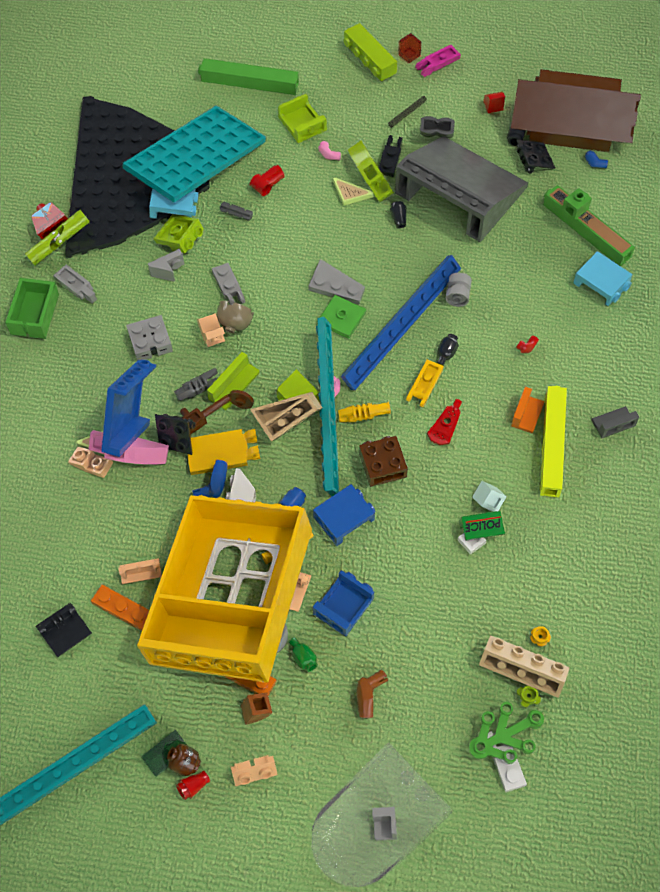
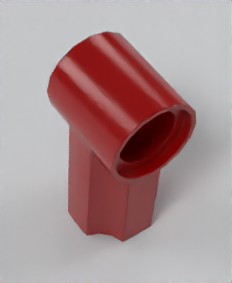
M274 165L262 175H254L250 181V186L260 195L266 196L271 191L272 186L285 177V173L279 165Z

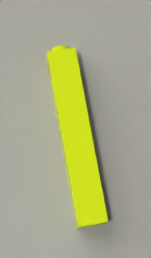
M548 386L545 395L540 483L541 496L560 497L562 491L567 388L560 386Z

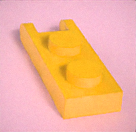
M427 359L408 393L406 401L410 402L412 397H416L422 400L420 407H424L444 366Z

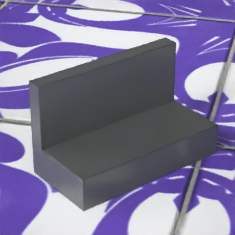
M625 406L594 417L592 422L601 438H605L635 427L639 415L636 411L629 413Z

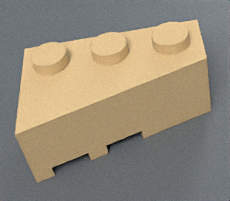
M313 392L250 410L269 439L274 441L323 407Z

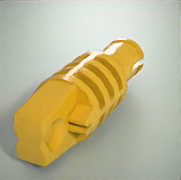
M389 402L374 405L372 403L353 405L338 410L339 422L365 421L373 419L374 416L391 414Z

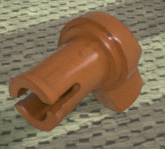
M379 670L368 678L362 677L357 682V705L359 717L361 718L373 717L374 689L388 682L387 675L383 670Z

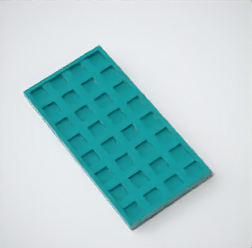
M216 105L125 161L123 169L172 202H176L265 143L266 136Z

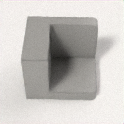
M395 807L372 808L375 840H397Z

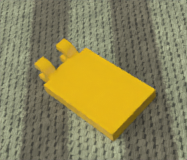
M242 429L192 437L193 454H187L190 474L197 475L213 472L216 460L227 462V469L248 466L247 460L260 459L258 445L249 449L247 443H258L255 429L248 430L244 434Z

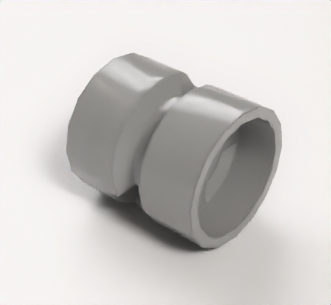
M453 273L449 276L445 299L448 304L456 307H463L468 304L472 282L470 276L464 273Z

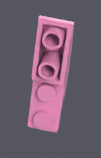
M92 430L90 433L89 450L103 453L101 452L103 432ZM137 438L120 457L107 453L103 454H105L104 458L126 463L166 464L169 446Z

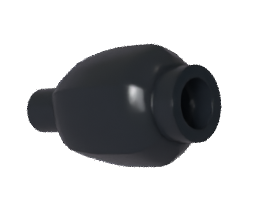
M448 334L447 337L441 340L437 350L439 355L437 364L444 366L446 360L451 359L455 355L459 346L456 335Z

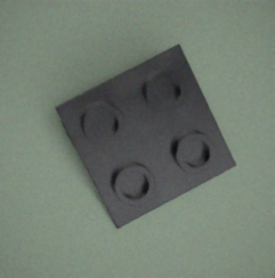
M517 140L518 146L516 151L526 172L531 174L536 167L555 169V165L544 143Z
M155 414L158 443L168 445V450L192 455L190 430L195 429L196 423L192 419L183 420L182 417Z
M68 603L36 625V628L57 658L92 634L71 603Z

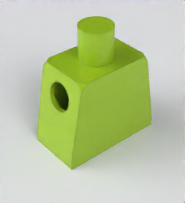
M297 369L277 388V398L279 401L313 392L320 402L318 390Z

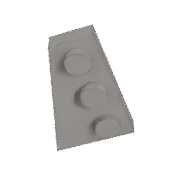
M321 259L308 286L309 291L330 297L337 295L358 305L365 292V286Z

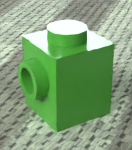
M578 188L564 199L562 211L575 221L589 210L592 198Z

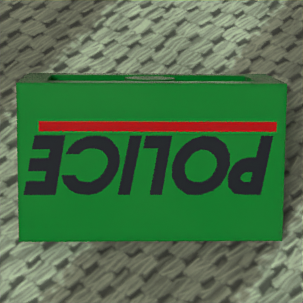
M501 511L462 516L459 520L460 528L464 530L465 541L505 535Z

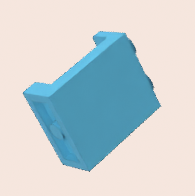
M152 189L150 218H157L158 212L186 215L191 218L196 216L197 206L194 205V202H198V192H195L194 189L176 202H172Z
M597 251L576 273L573 284L578 287L583 283L605 297L607 299L605 304L609 306L612 302H617L623 291L626 292L632 284L630 282L632 274Z

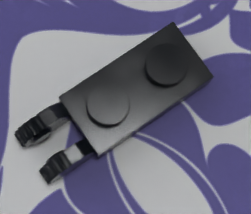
M388 136L387 145L384 147L379 164V169L384 176L394 177L396 166L401 155L403 137H399L397 147L391 146L393 136Z

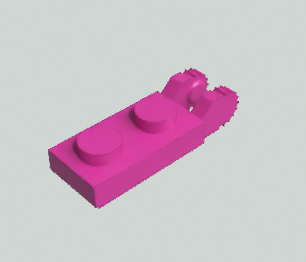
M450 44L426 56L416 63L415 68L419 71L423 69L421 74L423 77H427L433 71L460 59L461 54Z

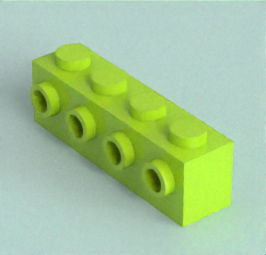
M360 23L344 31V45L380 81L397 73V60Z

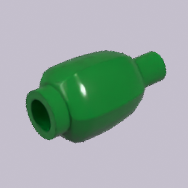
M296 637L290 639L289 643L293 647L292 657L301 669H306L307 672L316 669L318 664L316 663L317 656L308 645L299 643Z

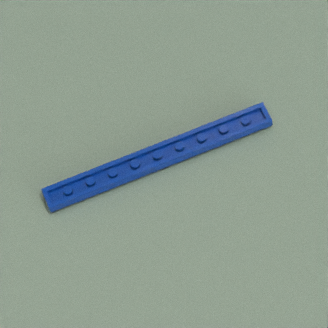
M448 255L341 375V378L350 390L358 388L448 285L449 276L461 270V267L452 255Z

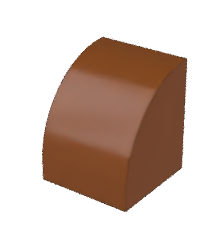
M267 692L247 695L241 703L245 725L261 721L272 714Z

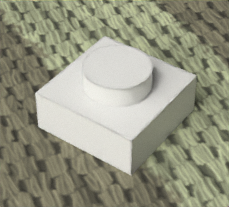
M464 533L458 537V541L470 555L486 544L485 538L465 541Z

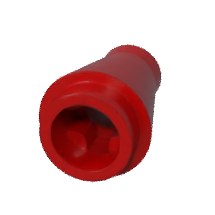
M202 771L181 779L176 787L184 800L192 799L210 782L207 773Z

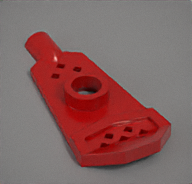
M455 399L452 406H447L427 432L431 442L438 445L450 444L461 414L459 410L462 404L461 400ZM449 419L451 422L447 424L444 420Z

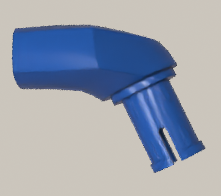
M216 460L209 485L192 490L193 496L220 497L225 486L227 462Z

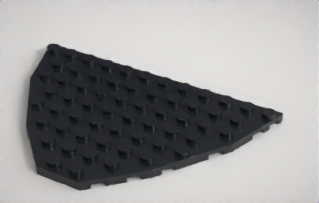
M83 96L69 218L81 210L90 222L66 241V258H72V255L78 253L83 255L88 253L89 250L96 248L101 250L125 242L126 238L132 235H139L160 224L159 221L171 217V213L158 212L157 218H150V201L153 188L124 170L123 163L175 130L130 107L98 100L93 96ZM210 179L195 189L198 195L209 189Z

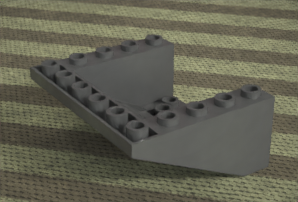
M442 136L406 155L396 166L395 194L410 201L420 188L424 186L468 211L466 235L481 242L526 190L528 182Z

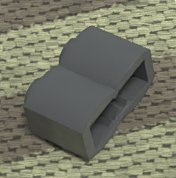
M432 116L422 117L420 134L426 137L437 135L439 137L451 138L454 136L455 120L451 118L437 119Z

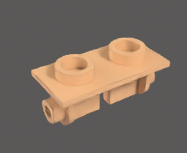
M159 558L119 565L122 585L160 578L162 574Z
M266 755L255 758L254 766L250 765L249 760L235 763V766L231 767L235 786L246 785L250 782L278 775L273 756Z

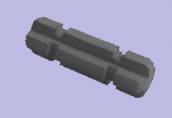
M223 202L220 205L221 212H228L230 215L239 218L243 217V219L248 221L253 217V212L248 209L245 211L244 208L233 204L230 205L227 202Z

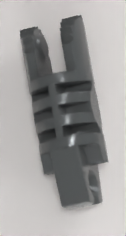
M213 368L182 384V387L174 391L178 400L193 398L207 390L217 380V378L207 381L218 374L217 369Z

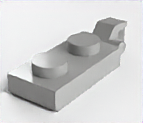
M65 265L53 275L57 282L80 299L85 297L90 303L97 300L90 282L68 265Z

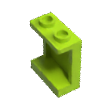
M307 94L298 96L278 106L279 119L297 143L327 131V119L324 115L319 116L308 102Z

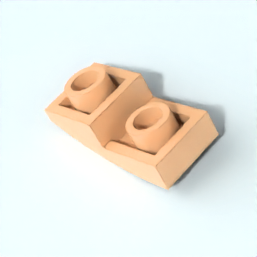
M77 447L68 461L69 464L102 478L106 476L114 463L112 460L96 455L93 451L82 447Z

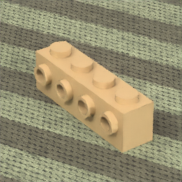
M491 635L479 663L484 668L558 698L570 668L560 662H555L540 654H535Z

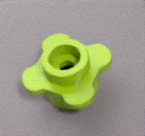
M531 686L518 688L517 695L520 696L523 707L527 708L531 704L538 705L541 702V697L538 696L536 688Z

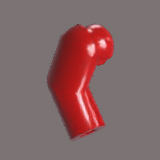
M532 335L527 343L521 340L516 348L522 354L530 353L539 339Z

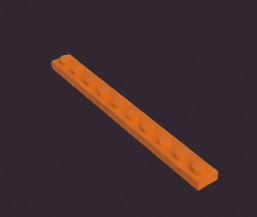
M102 584L92 598V604L142 631L149 610ZM271 676L268 683L226 677L255 694L267 692L268 696L277 682Z

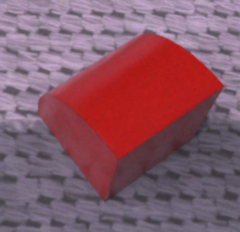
M503 92L485 94L483 102L487 113L504 111L506 96Z

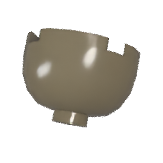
M220 301L216 315L220 325L225 327L224 330L226 332L235 333V331H242L250 325L254 316V312L251 313L252 310L235 302L233 305H228V301Z

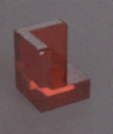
M412 33L399 40L398 55L407 63H411L421 56L422 42Z

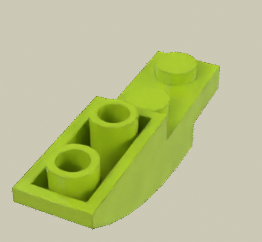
M362 140L348 149L350 156L378 201L382 202L392 195L394 191Z

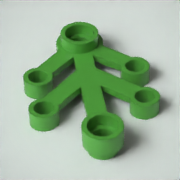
M503 702L499 709L501 714L495 735L487 739L489 727L493 724L495 716L492 712L486 711L481 717L482 725L479 737L474 738L470 742L469 751L477 759L492 756L504 760L507 764H513L517 759V753L514 750L502 751L493 746L500 743L522 750L525 754H532L536 748L534 741L529 739L522 741L512 738V736L529 727L539 729L544 723V716L540 711L532 710L528 713L526 719L506 729L513 706L509 702ZM504 706L509 707V708H510V711H509V712L503 711V707H504ZM537 715L539 721H534L532 716ZM490 716L492 721L487 722L484 717ZM481 744L484 746V750L480 751L476 746ZM525 744H530L532 750H527ZM510 753L514 756V759L509 760L506 755Z

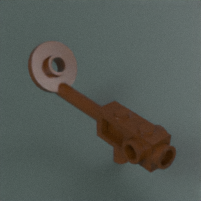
M232 390L229 394L201 412L198 408L191 412L186 408H182L180 413L183 416V420L192 419L196 423L195 429L190 430L191 435L207 424V416L228 402L242 409H250L253 407L254 399L245 391Z

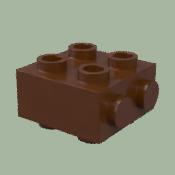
M386 436L381 440L366 441L359 445V455L370 487L407 478L408 467L397 436Z

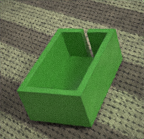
M27 278L19 279L5 322L10 335L27 336L29 334L30 337L46 339L59 297L55 282Z

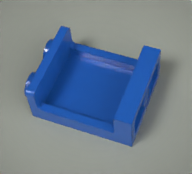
M352 484L313 509V518L336 546L343 543L344 536L368 520L370 522L375 520L376 511L373 505L367 503L363 499L362 492L358 488L355 489Z
M341 570L338 579L320 602L317 601L312 607L313 615L346 637L374 600L373 588L366 583L362 584L357 581L356 577L350 572L345 573Z

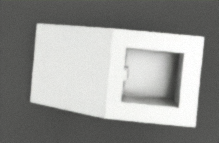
M236 468L235 475H231L230 486L232 488L231 492H227L226 499L255 502V488L243 472Z

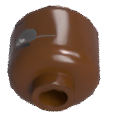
M179 744L175 748H171L167 755L169 768L182 776L194 774L201 763L198 751L185 744Z

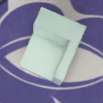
M481 481L473 495V499L478 504L493 512L500 509L507 497L497 487Z

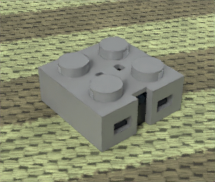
M162 315L126 325L137 361L150 359L155 354L160 356L173 352Z

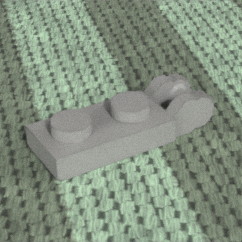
M229 263L212 268V273L229 305H233L235 301L232 297L236 295L241 304L245 303L244 295Z

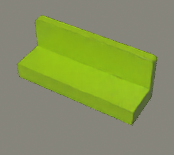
M241 352L207 389L208 399L211 402L215 403L232 390L244 391L259 375L260 370L249 364L247 354ZM228 402L221 408L226 411L232 403Z

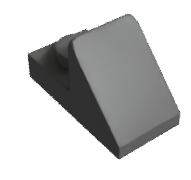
M178 249L148 263L151 277L175 281L173 270L184 265L183 254Z

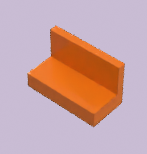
M525 387L511 426L533 434L545 401L530 397L532 389Z

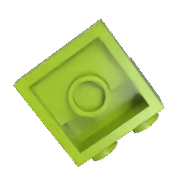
M172 214L153 239L156 244L169 246L172 251L180 249L182 253H186L188 249L193 248L194 241L202 236L204 228L199 219Z

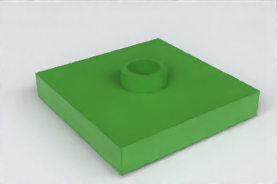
M334 295L320 317H325L331 324V331L349 339L366 314V309Z

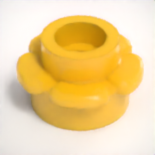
M539 626L531 631L530 639L532 643L538 646H545L551 639V635L545 627Z

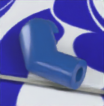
M594 151L586 152L585 159L591 167L607 168L608 160L599 159Z

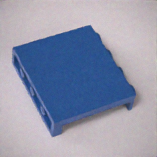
M138 360L108 387L101 452L120 457L149 427L150 419L140 417L139 412L143 380L156 368V364H152L148 360Z

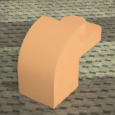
M216 313L197 319L207 347L225 341L223 336L225 332L223 327L219 325Z

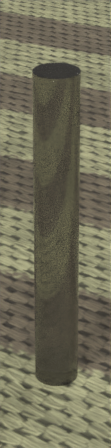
M422 96L389 121V127H394L427 101L426 97Z

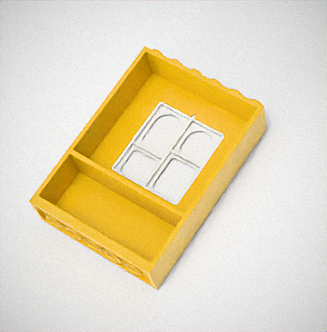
M190 495L137 644L149 665L268 683L312 532L305 508L300 506H283L277 503L265 504L259 501L246 502L240 499L228 500L222 497L210 498L203 495ZM228 546L238 547L241 550V559L235 576L213 575V569L220 551ZM267 550L272 554V564L268 572L246 569L249 558L254 552ZM249 578L266 581L259 607L235 604L243 579ZM210 583L231 586L227 603L204 600Z

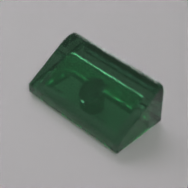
M176 730L141 757L155 777L169 767L167 755L170 749L175 748L179 744L187 745Z

